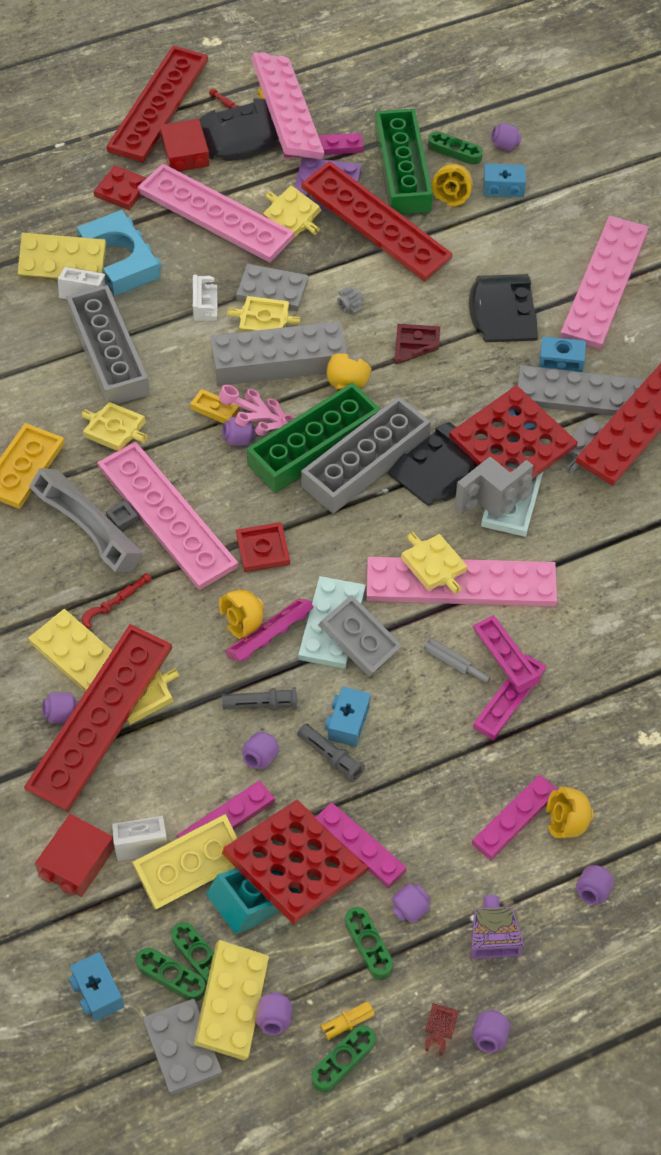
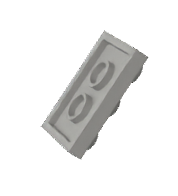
M247 264L236 293V300L246 302L247 296L289 301V310L298 312L308 284V275Z
M350 595L318 624L368 677L402 647L400 642L353 595Z
M194 998L143 1017L144 1025L170 1096L222 1076L215 1052L194 1045L200 1018Z

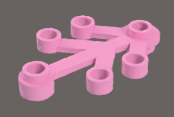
M224 385L219 393V400L223 404L231 405L234 403L253 412H239L235 418V422L239 426L245 427L250 421L269 420L273 422L258 423L255 432L263 437L267 436L269 431H275L296 418L291 414H285L275 399L270 398L265 404L259 397V393L254 389L247 390L244 396L245 400L238 397V390L231 385Z

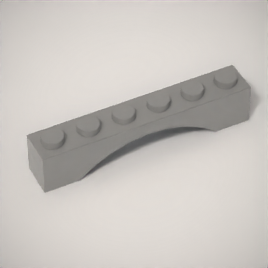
M39 468L29 487L44 502L66 514L84 529L96 544L100 557L115 572H133L144 553L58 469Z

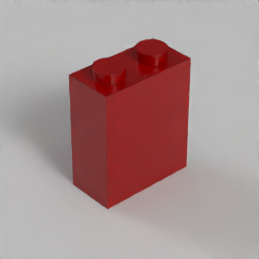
M199 118L159 125L161 142L169 167L179 172L210 166L209 151Z
M69 814L35 862L39 878L47 883H56L69 895L76 894L82 898L114 851L113 836Z

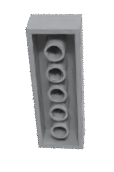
M108 285L66 296L69 315L106 404L111 402L117 405L150 395L148 377Z
M340 321L211 336L217 386L326 374L327 365L332 355L337 353L347 354Z
M398 396L301 471V487L334 514L390 470L404 453L407 455L430 436L431 421Z

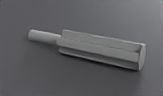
M432 637L426 642L424 646L425 651L463 674L469 672L485 683L490 681V677L474 668L470 660Z

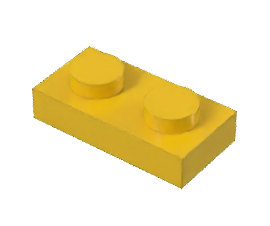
M203 389L198 392L190 403L191 410L223 424L230 417H236L240 411V406L234 403L225 405L219 400V396Z

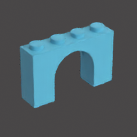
M122 210L77 227L78 237L105 239L107 241L106 248L121 246L133 252L125 260L104 268L105 283L114 296L160 278L159 269H161V263L158 257L153 256L149 244L144 243L140 231L135 230L129 216L126 217Z

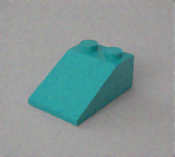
M237 868L218 874L206 894L235 934L254 928L279 912ZM271 870L273 875L283 876L281 871ZM289 888L292 893H301L298 888Z

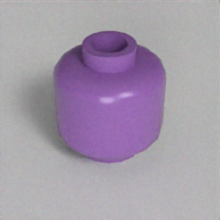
M500 123L498 126H495L491 134V142H493L494 147L511 152L515 146L519 147L522 135H519L518 127L507 123Z
M230 417L223 424V440H226L230 446H249L251 440L256 438V427L252 425V421L248 422L245 427L239 426L235 422L236 417Z
M51 692L47 698L43 699V718H47L50 724H65L79 703V700H75L70 692Z
M265 732L253 734L242 748L244 762L254 769L267 768L279 754V746L276 739Z
M598 865L586 867L576 883L578 895L588 904L604 903L614 887L612 874L606 868Z
M406 884L392 897V902L395 906L392 911L401 922L407 919L410 923H415L430 910L429 901L431 898L419 884L415 886L413 884Z
M278 992L264 995L259 1000L257 1006L256 1023L258 1027L268 1035H279L290 1027L293 1006L291 1001Z
M497 1010L484 1011L476 1018L472 1038L478 1048L484 1052L494 1053L499 1051L507 1044L511 1029L510 1022L506 1016Z

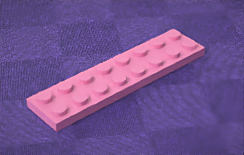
M253 52L251 61L284 154L322 159L324 150L290 59L285 56Z
M165 164L158 167L138 186L141 195L269 263L294 239L293 231Z
M613 216L608 217L562 328L560 338L586 341L587 346L602 349L648 233L649 226Z
M136 441L97 462L100 471L135 511L199 591L238 568L236 559Z
M368 557L367 601L556 607L557 604L555 562L462 559L467 565V571L454 579L462 587L461 591L454 595L447 585L437 586L428 591L401 558Z

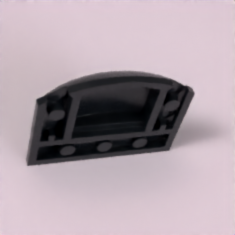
M253 99V103L220 112H215L214 109L199 118L209 151V159H213V155L223 157V160L249 158L270 150L274 147V142L279 139L265 99Z
M529 275L477 276L470 290L469 313L475 330H480L485 335L483 340L486 343L537 341V318L534 311Z
M451 422L436 427L434 433L407 455L404 453L388 472L390 477L427 506L433 505L432 500L444 499L445 502L456 497L457 482L478 466L449 438V432L456 428Z

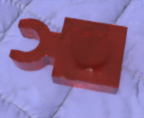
M435 1003L432 1004L425 1032L432 1035L425 1041V1051L428 1052L430 1045L437 1043L440 1046L439 1055L442 1056L446 1048L444 1037L452 1039L459 1010Z

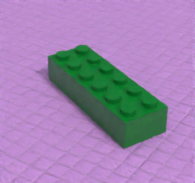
M415 108L375 111V134L389 206L400 214L431 212L433 194Z
M352 382L246 448L247 465L274 493H277L299 479L304 468L381 409Z

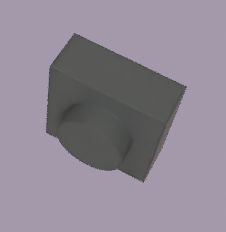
M125 500L106 511V517L120 531L138 521V515Z

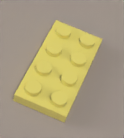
M22 233L18 275L58 279L64 267L103 273L107 241L105 239Z
M65 609L28 638L29 643L84 692H86L112 652L106 644Z
M226 814L132 862L154 909H158L215 879L218 874L236 868L222 855L223 848L237 839Z
M222 940L216 943L194 1045L244 1061L249 1057L256 1023L257 1006L261 998L269 959L268 955Z

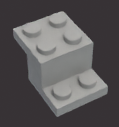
M489 457L457 482L455 510L462 515L467 510H472L479 503L497 519L504 513H509L517 502L523 501L529 496L530 484L533 478V465L526 460L510 473L493 458Z

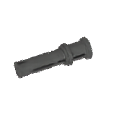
M292 687L291 690L271 688L269 692L222 694L223 710L270 707L272 710H277V708L281 707L297 709L296 687Z
M308 723L303 724L299 728L297 736L330 761L331 767L345 774L349 782H354L361 776L365 769V764L354 760L349 756L347 750L338 749Z

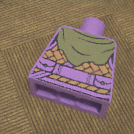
M497 895L485 896L483 898L484 908H477L474 911L471 959L520 957L524 945L513 908L500 907Z

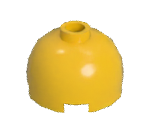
M447 164L435 173L431 183L432 193L437 200L446 202L447 206L461 205L471 194L473 178L464 166Z
M334 354L327 365L328 382L335 388L336 392L352 382L362 390L370 379L371 367L360 358L358 362L349 359V354Z
M233 590L219 598L220 614L226 615L229 625L226 627L233 636L238 639L250 636L261 626L264 605L260 598L247 590Z
M559 787V790H553L548 798L546 813H550L551 825H547L552 836L563 839L575 838L587 830L593 820L594 812L585 794L575 788Z

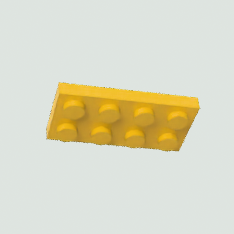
M24 423L0 457V502L21 509L33 491L29 485L39 468H49L64 446L65 439Z

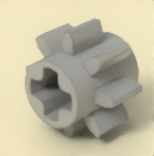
M350 286L339 291L340 297L337 298V304L343 312L348 311L350 314L362 309L360 303L363 302V296L357 288L352 289Z

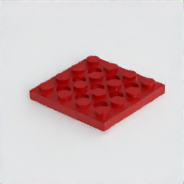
M517 385L449 432V438L478 466L491 457L511 473L515 469H508L506 467L508 463H514L518 467L527 460L533 465L532 479L575 449L578 444L577 440ZM516 410L520 412V415L512 416L509 414V411ZM500 422L504 426L502 428H495L492 424ZM531 423L536 426V429L527 430L524 428V425ZM483 434L487 439L478 440L475 436ZM514 436L517 437L519 441L510 442L507 438ZM541 439H548L551 441V444L543 445L539 441ZM495 448L500 449L502 453L499 455L492 454L491 450ZM531 451L534 453V456L526 457L523 455V452Z
M295 800L225 846L222 851V855L293 925L363 876L368 869V866L343 845L298 800ZM290 828H297L302 833H293ZM279 840L283 843V846L274 845L271 841ZM308 845L317 846L319 851L310 850ZM253 853H262L265 858H256ZM296 857L302 863H293L289 858ZM332 862L338 868H330L325 863ZM271 870H279L283 876H275L271 873ZM307 875H315L319 878V881L310 880ZM289 888H298L301 893H292Z

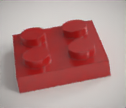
M114 165L94 189V197L130 210L141 196L138 186L147 177Z
M281 522L236 529V538L244 573L290 565L289 552Z

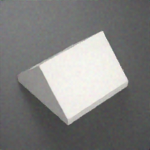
M163 816L112 824L117 861L140 858L167 844Z

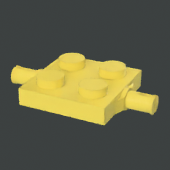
M292 185L280 196H276L272 191L266 193L265 198L271 201L272 205L263 213L264 217L293 231L294 238L305 229L309 230L313 235L319 232L320 228L312 222L321 212L320 206Z
M247 296L246 303L242 309L228 308V317L240 318L239 332L283 328L287 324L300 326L301 317L288 316L289 301Z
M108 402L97 413L84 409L81 414L82 418L90 421L89 425L83 430L84 437L116 451L123 449L132 439L145 443L148 439L147 434L139 432L146 423L145 416L111 402Z
M415 532L408 534L407 540L414 547L402 552L401 559L424 587L430 591L437 586L447 585L454 595L459 593L462 587L454 579L467 571V565L440 534L425 541H421Z
M176 668L164 674H161L159 671L157 672L127 719L130 725L174 702L168 691L167 683L180 677Z

